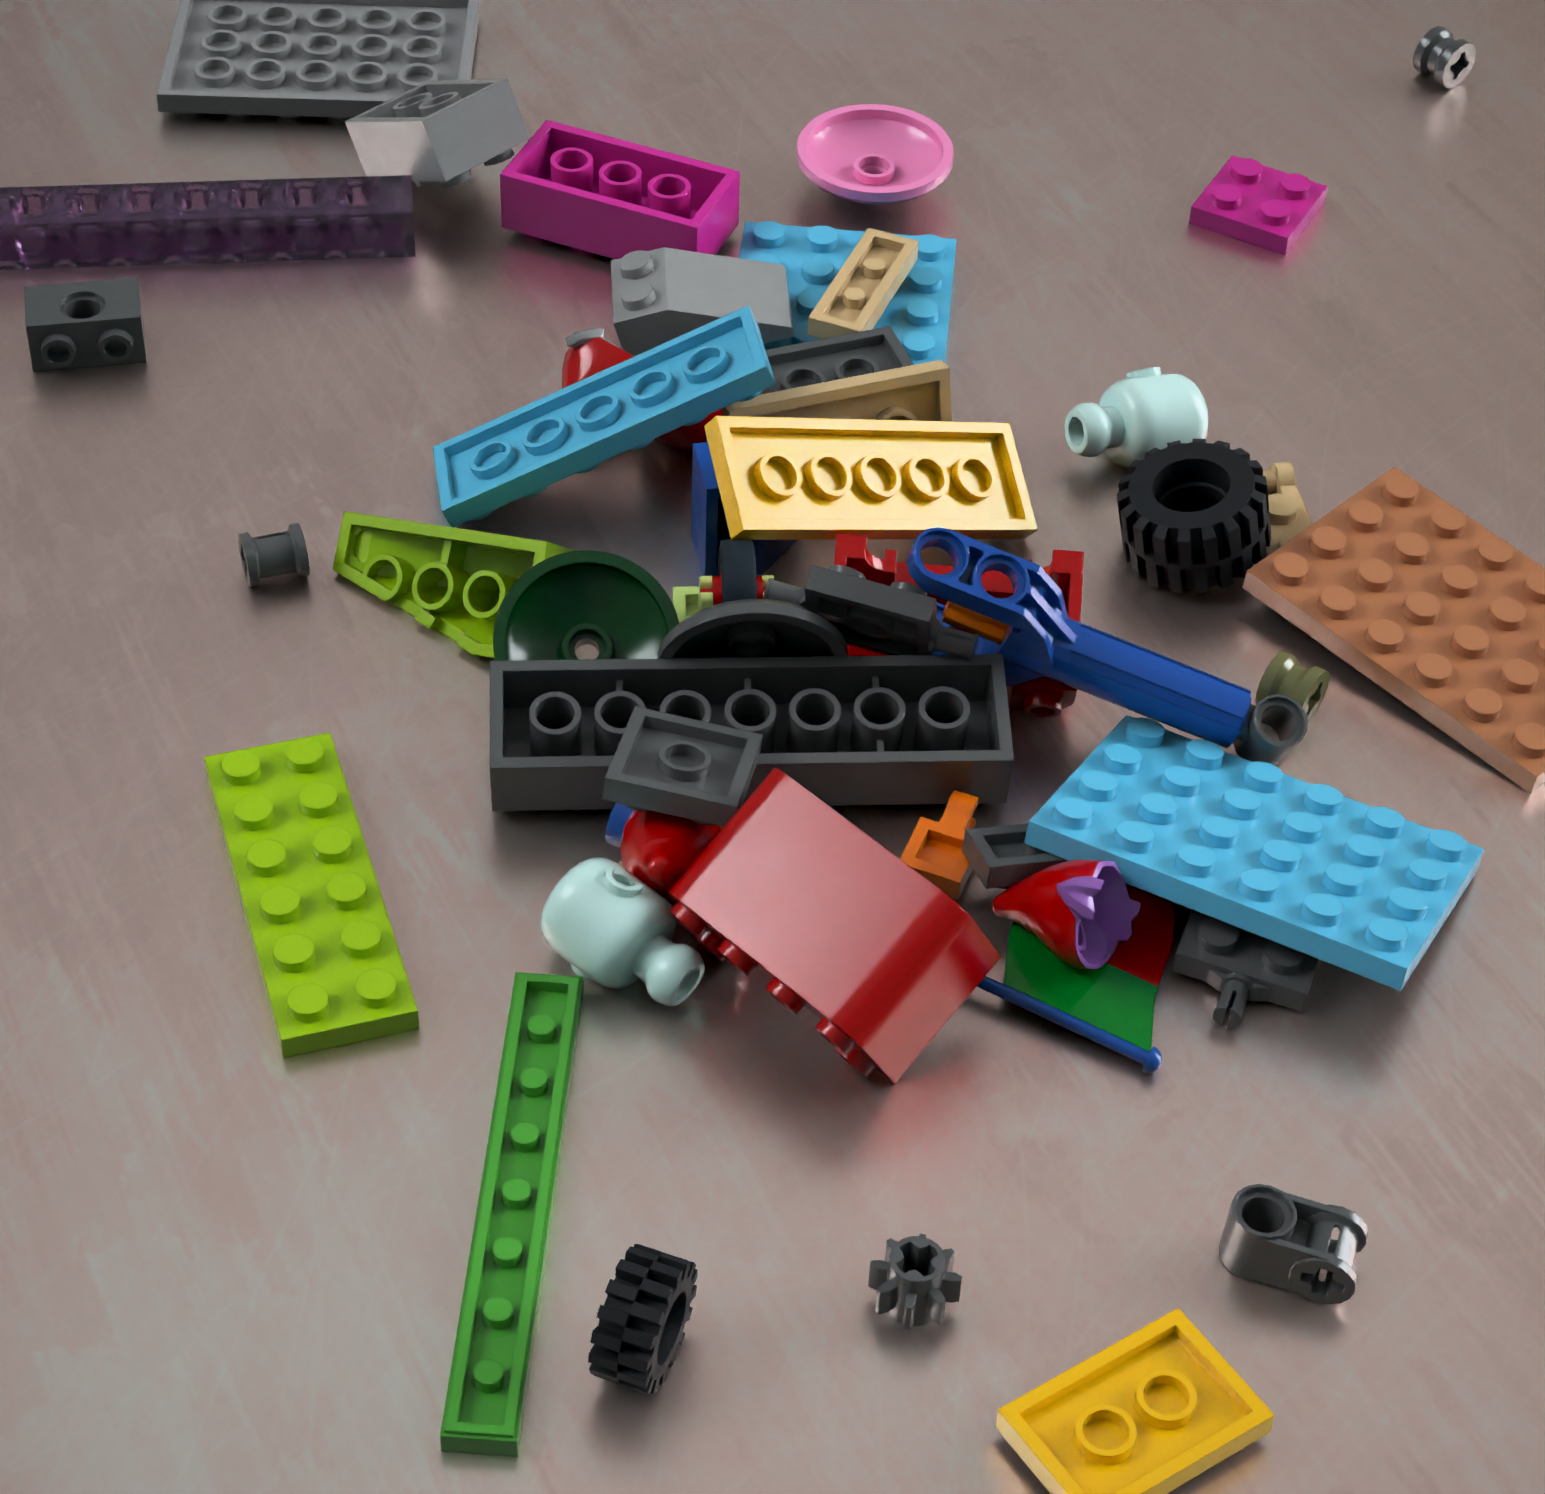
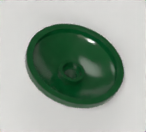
M580 550L566 552L536 564L526 571L509 589L501 603L494 624V660H579L575 655V651L583 644L593 645L598 650L599 655L596 659H657V652L662 640L679 624V620L673 603L664 588L649 572L639 565L621 556L602 551Z

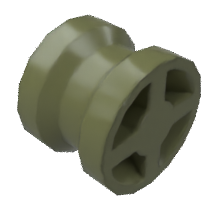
M1282 650L1277 653L1266 668L1256 692L1255 703L1257 704L1269 695L1280 694L1289 696L1304 709L1309 723L1319 709L1327 691L1330 679L1329 672L1317 666L1307 669L1298 664L1297 658L1294 655Z

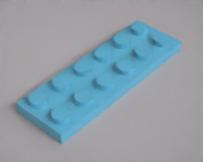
M749 305L432 447L441 511L450 526L457 527L468 521L481 520L499 507L522 497L535 496L555 482L576 473L589 472L609 458L630 449L643 448L663 434L681 426L697 424L710 413L737 401L751 400L764 389L776 385L758 323Z

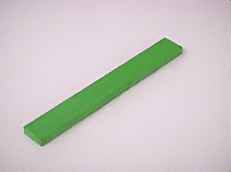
M515 972L440 1432L441 1451L518 1457L581 1016L584 977Z

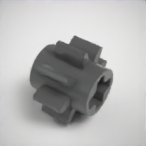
M926 1234L906 1237L898 1242L892 1238L888 1239L886 1242L885 1261L873 1260L870 1262L868 1286L877 1290L876 1313L883 1314L888 1312L895 1321L903 1324L904 1329L908 1330L912 1326L925 1325L931 1321L938 1325L942 1324L946 1302H959L962 1276L952 1272L954 1250L952 1248L942 1250L936 1242L926 1238Z

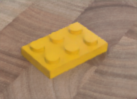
M1177 1308L997 1410L995 1427L1050 1494H1167L1270 1433L1275 1415L1184 1313Z

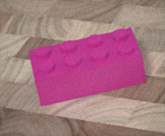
M546 120L500 173L501 227L523 233L531 238H541L572 247L578 251L591 252L613 259L622 258L626 254L637 250L651 251L662 247L716 255L739 225L740 171Z

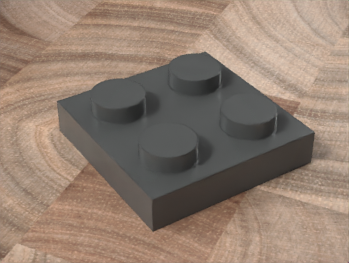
M635 706L606 773L602 800L624 804L637 811L651 810L687 818L694 823L704 826L718 825L724 827L743 804L760 756L763 735Z

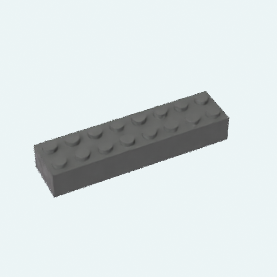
M974 654L972 661L954 655L490 661V786L492 811L613 809L616 804L615 802L602 800L604 779L635 706L762 734L760 756L743 804L774 768L783 771L829 806L947 804L954 790L979 797L978 803H1006L1014 754L1003 654Z

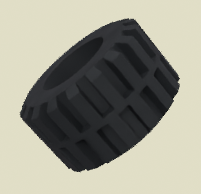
M1193 439L1191 443L1182 444L1178 440L1167 443V448L1160 450L1155 447L1146 452L1145 460H1135L1128 467V474L1123 475L1118 484L1117 503L1123 551L1126 561L1131 562L1132 571L1138 577L1147 576L1148 583L1159 588L1163 585H1169L1170 591L1183 593L1185 589H1195L1196 593L1209 592L1208 587L1218 585L1222 589L1233 585V578L1235 577L1245 578L1246 571L1253 564H1257L1266 557V547H1269L1271 543L1266 476H1263V468L1257 460L1250 461V453L1242 448L1231 450L1230 443L1219 440L1214 444L1206 443V439Z

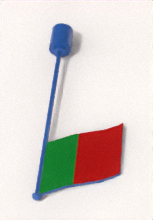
M615 804L606 827L605 837L607 843L617 848L620 847L625 822L634 811L624 804ZM1125 883L1129 898L1141 903L1139 914L1132 921V935L1127 942L1120 941L1109 960L1097 969H1075L1060 961L1043 945L1034 933H1028L1020 924L1013 922L1007 941L1003 984L985 976L976 987L1143 1064L1142 1072L1152 1073L1158 1070L1162 1063V1055L1156 1047H1152L1154 1000L1173 944L1175 920L1173 902Z

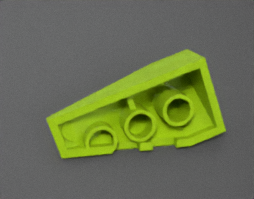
M344 511L332 570L381 600L392 603L412 615L416 621L429 629L436 630L455 641L459 647L469 653L494 659V624L498 610L509 589L526 571L536 564L555 555L575 550L548 541Z

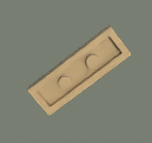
M868 228L809 315L807 335L824 339L873 329L917 261L919 241Z

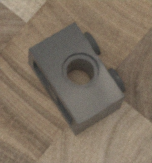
M138 277L24 286L26 332L33 372L147 362Z

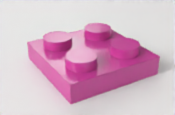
M1232 155L1191 206L1189 224L1286 255L1325 204L1328 186L1310 181L1307 177L1300 174H1288L1261 165L1260 162L1254 159L1239 158Z

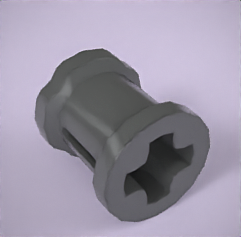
M299 523L289 524L287 531L251 537L248 532L238 534L241 563L249 587L258 586L260 579L294 572L299 577L309 576L308 553Z

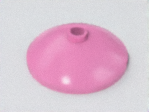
M858 104L832 109L815 117L806 124L797 140V161L803 173L827 193L861 204H897L921 197L939 186L947 178L953 165V144L941 126L922 114L891 105Z

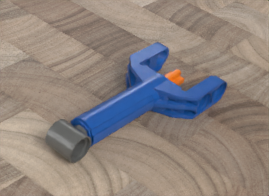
M941 527L930 528L919 534L908 552L906 565L913 580L924 592L948 601L946 605L937 603L936 618L938 621L942 622V626L971 634H979L974 654H1003L1006 686L1018 685L1045 676L1201 739L1214 742L1226 749L1233 743L1239 757L1251 762L1261 761L1275 766L1303 740L1307 732L1308 720L1306 713L1300 704L1289 696L1280 694L1269 695L1256 705L1251 704V691L1247 688L1068 618L1062 590L1038 564ZM928 547H938L945 550L952 558L954 564L953 571L940 575L927 570L920 557L921 551ZM993 570L1002 572L1012 582L1014 588L1013 595L1003 599L991 596L982 586L981 575ZM935 651L932 655H950V654L943 653V652H940V651ZM1261 723L1272 727L1278 734L1279 740H1274L1267 736L1262 729Z

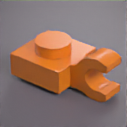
M954 790L939 822L920 817L900 857L903 862L940 888L948 896L959 899L973 869L963 854L962 847L965 830L975 828L976 819L972 818V815L979 802V797Z

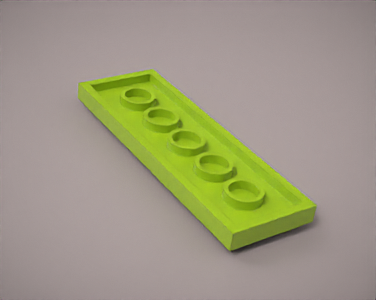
M331 733L204 756L207 781L283 1058L419 1029L418 1009Z

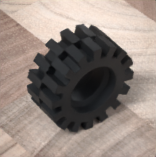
M634 1244V1247L630 1246L626 1251L625 1260L620 1259L616 1266L615 1280L610 1279L605 1290L607 1294L604 1305L600 1304L596 1316L600 1320L598 1326L592 1332L590 1343H593L594 1346L590 1350L588 1362L591 1363L589 1371L591 1374H594L593 1376L648 1395L654 1394L657 1391L658 1385H662L666 1379L667 1367L671 1368L676 1359V1348L683 1342L685 1336L683 1329L685 1323L691 1317L693 1308L690 1307V1303L696 1296L697 1285H694L698 1277V1270L695 1269L696 1264L694 1262L640 1244Z

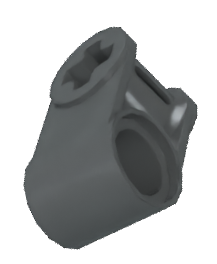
M1255 1184L1246 1186L1238 1191L1232 1200L1219 1243V1256L1223 1265L1232 1274L1242 1279L1259 1281L1295 1292L1314 1302L1338 1304L1349 1300L1355 1293L1357 1275L1353 1270L1356 1253L1360 1252L1366 1245L1368 1227L1358 1214L1342 1206L1325 1205L1283 1192L1270 1185ZM1335 1227L1340 1231L1338 1240L1330 1239L1332 1230ZM1320 1269L1327 1270L1324 1281L1319 1280Z

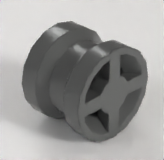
M1437 26L1430 29L1418 43L1414 52L1413 67L1423 75H1435L1436 81L1445 88H1453L1459 85L1471 71L1475 62L1476 48L1465 39L1455 40L1453 34L1448 29Z

